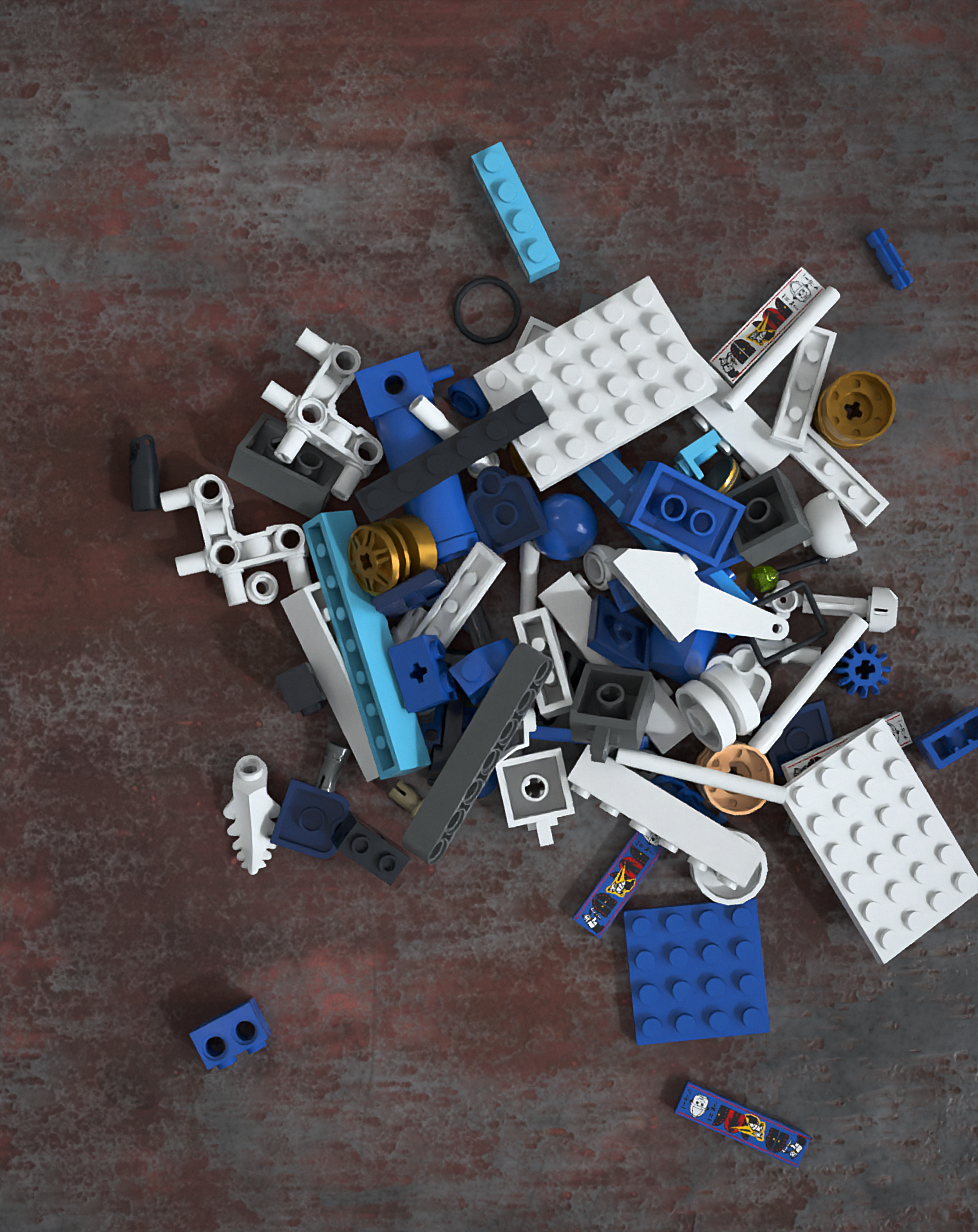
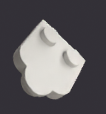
M739 644L732 648L729 654L717 653L713 655L705 670L714 664L720 663L730 668L746 685L761 713L771 688V679L768 672L759 664L751 645ZM751 730L747 734L751 736L753 730Z

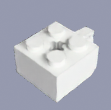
M557 746L530 752L498 762L495 767L509 828L527 824L528 831L537 829L540 846L554 844L550 826L558 825L557 817L575 814L561 747ZM537 778L538 783L541 780L544 783V787L539 789V794L536 796H532L531 791L528 793L525 791V786L530 785L529 779Z

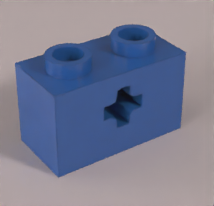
M420 635L388 648L408 713H423L458 699L455 692L456 681L448 671L445 661L446 650L437 635Z
M969 705L913 739L929 768L940 770L978 747V706Z

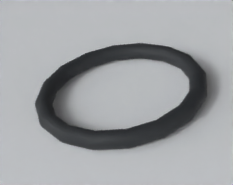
M493 277L476 278L465 284L456 295L453 306L454 321L460 332L473 342L484 345L499 343L508 338L518 326L521 316L520 299L514 289L501 279ZM490 283L500 286L508 292L513 301L515 313L512 323L505 332L495 337L484 338L474 335L466 329L461 320L460 306L463 297L470 289L480 284Z

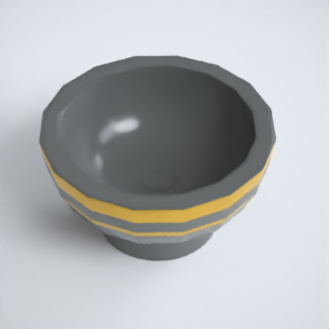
M730 456L723 457L717 461L708 471L702 484L723 495L746 483L741 478V469L737 461Z

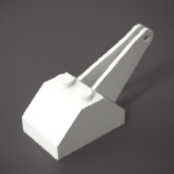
M618 548L603 561L668 640L681 642L695 629L769 640H782L789 632L788 622L784 618L701 582L694 573L698 568L686 554L681 556L674 552ZM774 624H777L778 630L774 633L772 627Z

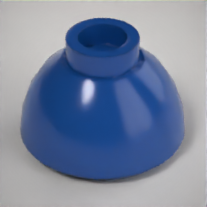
M474 378L460 379L448 388L451 404L466 418L480 420L489 412L490 405Z

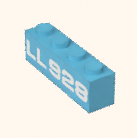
M502 142L472 155V169L528 283L530 284L558 270L560 260Z

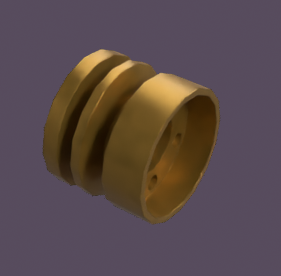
M851 371L836 379L819 394L812 416L813 425L817 433L830 446L841 450L856 449L882 435L892 424L896 412L895 397L889 385L878 375L867 371ZM848 407L852 409L851 416L853 418L850 420L846 417L848 412L845 409Z
M413 514L401 515L382 522L359 526L352 532L348 541L347 556L353 576L359 586L371 595H380L429 568L435 570L437 567V549L434 537L423 520Z

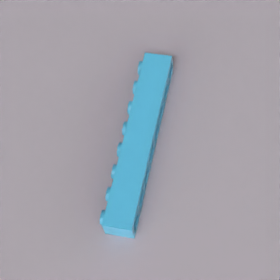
M352 510L320 513L303 524L302 527L380 780L413 773L430 765L431 761L417 714L408 713L388 652V648L394 646L388 621L385 615L376 611L372 603L373 598L379 595H371L364 591L356 582L349 566L347 556L348 541L352 532L358 528Z

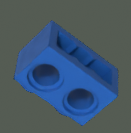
M254 997L196 1026L189 1035L207 1070L216 1065L221 1070L237 1061L235 1055L247 1050L248 1054H252L266 1046L265 1040L270 1036L271 1030ZM239 1022H251L255 1027V1034L251 1036L242 1034L239 1030ZM214 1036L223 1039L225 1050H213L209 1044V1039Z

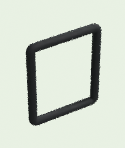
M799 580L752 603V605L761 607L802 587L821 631L765 659L755 637L747 636L760 665L766 666L827 635L828 628L806 581Z

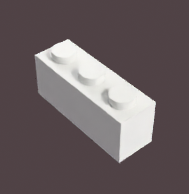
M546 607L514 616L513 620L520 643L525 642L553 660L551 673L536 697L540 714L548 719L570 712L575 694L551 613Z

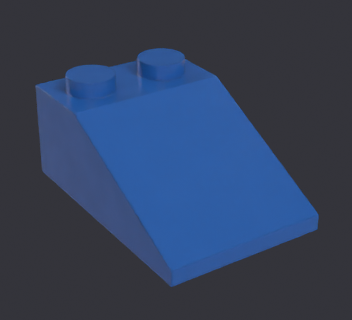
M646 461L618 522L717 568L746 506L661 462Z

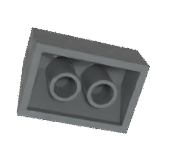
M263 412L237 446L228 477L312 519L318 514L323 513L333 496L330 490L343 471L344 466L308 441L304 442L290 464L281 461L274 455V452L288 431L287 423Z

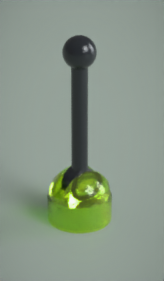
M818 554L815 558L779 570L769 565H759L751 568V575L757 591L762 593L775 587L779 576L818 563L828 564L831 558H825Z

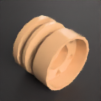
M735 740L733 744L721 752H714L705 747L695 763L698 766L726 773L732 769L737 772L738 776L774 784L773 769L767 757L756 748ZM695 783L700 795L720 811L732 815L750 814L761 808L767 801Z

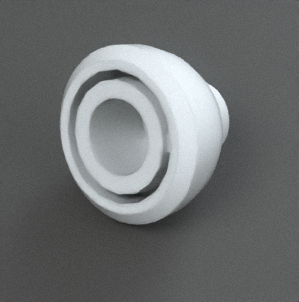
M597 544L593 545L584 554L583 565L590 583L603 591L609 589L607 582L616 579V576L603 561L616 550L607 545Z

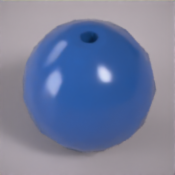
M554 493L541 500L540 505L550 531L532 539L536 548L546 557L556 560L572 561L583 556L593 546L598 533L597 517L592 506L581 496L569 493Z

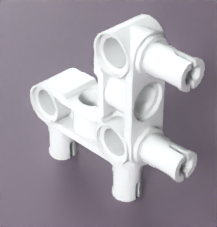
M306 328L295 345L319 360V365L321 366L302 396L298 395L296 397L272 380L261 396L262 399L286 414L284 417L288 421V431L275 450L274 455L281 461L290 464L304 442L308 441L344 466L343 471L330 491L340 500L347 501L361 478L368 477L375 465L381 460L383 447L368 431L362 427L356 428L338 416L335 410L336 405L334 403L339 395L343 394L355 378L354 373L360 367L361 357L358 351L347 345L341 346L334 342L329 344ZM336 359L344 360L348 364L349 370L341 369L337 365ZM302 411L312 413L315 423L306 422L303 419ZM363 448L367 450L371 456V461L363 460L359 456L358 449Z
M206 474L199 479L191 480L187 487L160 493L165 512L194 505L197 508L206 546L204 551L175 558L179 575L184 576L209 570L210 573H216L218 578L223 580L229 606L248 602L241 574L244 572V569L283 560V562H287L294 591L312 584L306 557H309L310 551L304 530L295 524H279L266 527V531L246 536L236 531L232 509L234 508L232 496L226 483L219 477ZM211 482L218 483L219 494L213 499H206L204 496L205 486ZM290 531H296L300 536L299 544L292 549L286 548L283 543L285 534ZM231 546L235 552L234 560L229 564H222L219 559V553L222 548Z

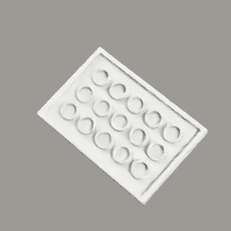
M650 276L643 278L473 375L493 412L532 390L549 420L511 441L540 492L717 392L715 383Z
M878 718L783 786L787 787V793L782 805L878 963H887L978 893V877L884 718Z

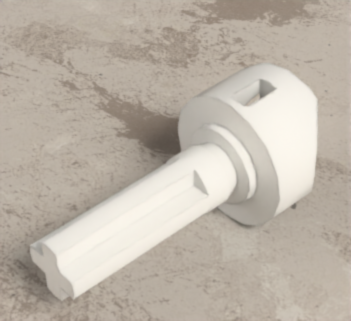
M873 587L872 596H868V600L864 598L813 594L821 615L850 617L855 613L861 618L866 617V622H869L870 632L885 633L896 626L898 597L889 588ZM804 593L802 613L814 614ZM874 609H887V612L875 611Z

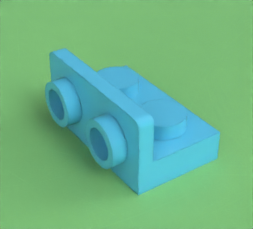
M714 429L681 450L674 458L676 465L673 466L674 470L699 482L704 477V474L698 466L718 452L715 446L721 439Z

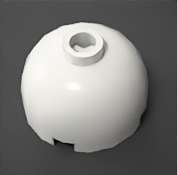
M833 490L822 493L810 500L803 511L814 536L803 541L804 547L811 545L817 554L825 558H837L857 551V546L851 537V531Z

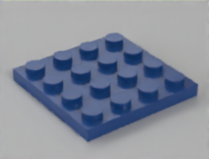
M755 897L742 904L735 905L707 901L623 910L637 1045L770 1032L757 899Z

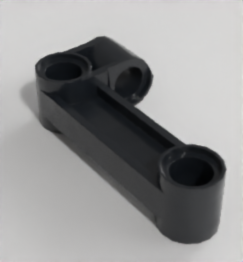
M447 647L445 657L447 668L450 669L472 651ZM457 682L455 692L458 699L444 704L440 744L433 743L430 753L431 764L429 765L427 778L429 786H433L461 739L465 693Z

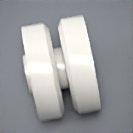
M720 663L714 664L702 672L699 678L700 681L690 680L678 688L675 694L678 708L688 727L707 748L714 752H721L734 743L736 734L746 735L760 723V712L750 691L730 668Z
M725 827L762 850L759 843L743 831ZM764 855L746 887L743 888L737 885L736 889L733 890L718 881L717 878L720 873L709 866L704 872L689 863L690 875L698 889L714 902L725 905L742 904L755 897L763 887L768 872L766 855Z

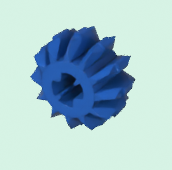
M864 641L857 642L856 650L854 647H851L846 651L848 657L843 655L838 661L843 666L833 668V673H843L844 676L837 680V686H844L849 683L846 688L847 695H853L857 690L859 698H866L868 689L873 695L880 693L876 682L881 685L888 684L889 681L881 676L882 672H891V666H881V662L888 658L886 653L875 657L878 645L871 644L866 650ZM861 660L864 661L863 666H868L869 669L868 673L862 675V679L860 678L861 674H856L855 667L861 666Z

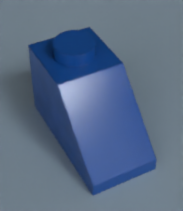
M508 637L475 649L448 669L473 705L485 698L509 655L515 648Z

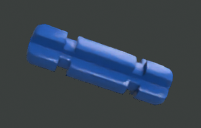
M878 228L869 233L866 240L872 249H876L875 255L886 274L892 276L890 281L895 289L898 291L902 290L913 282V278L908 270L904 271V263L893 244H888V236L884 229Z

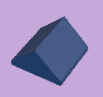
M653 624L650 637L649 668L682 685L690 680L700 681L701 673L705 671L710 658L713 656L721 632L695 629L681 642L668 640L658 627Z

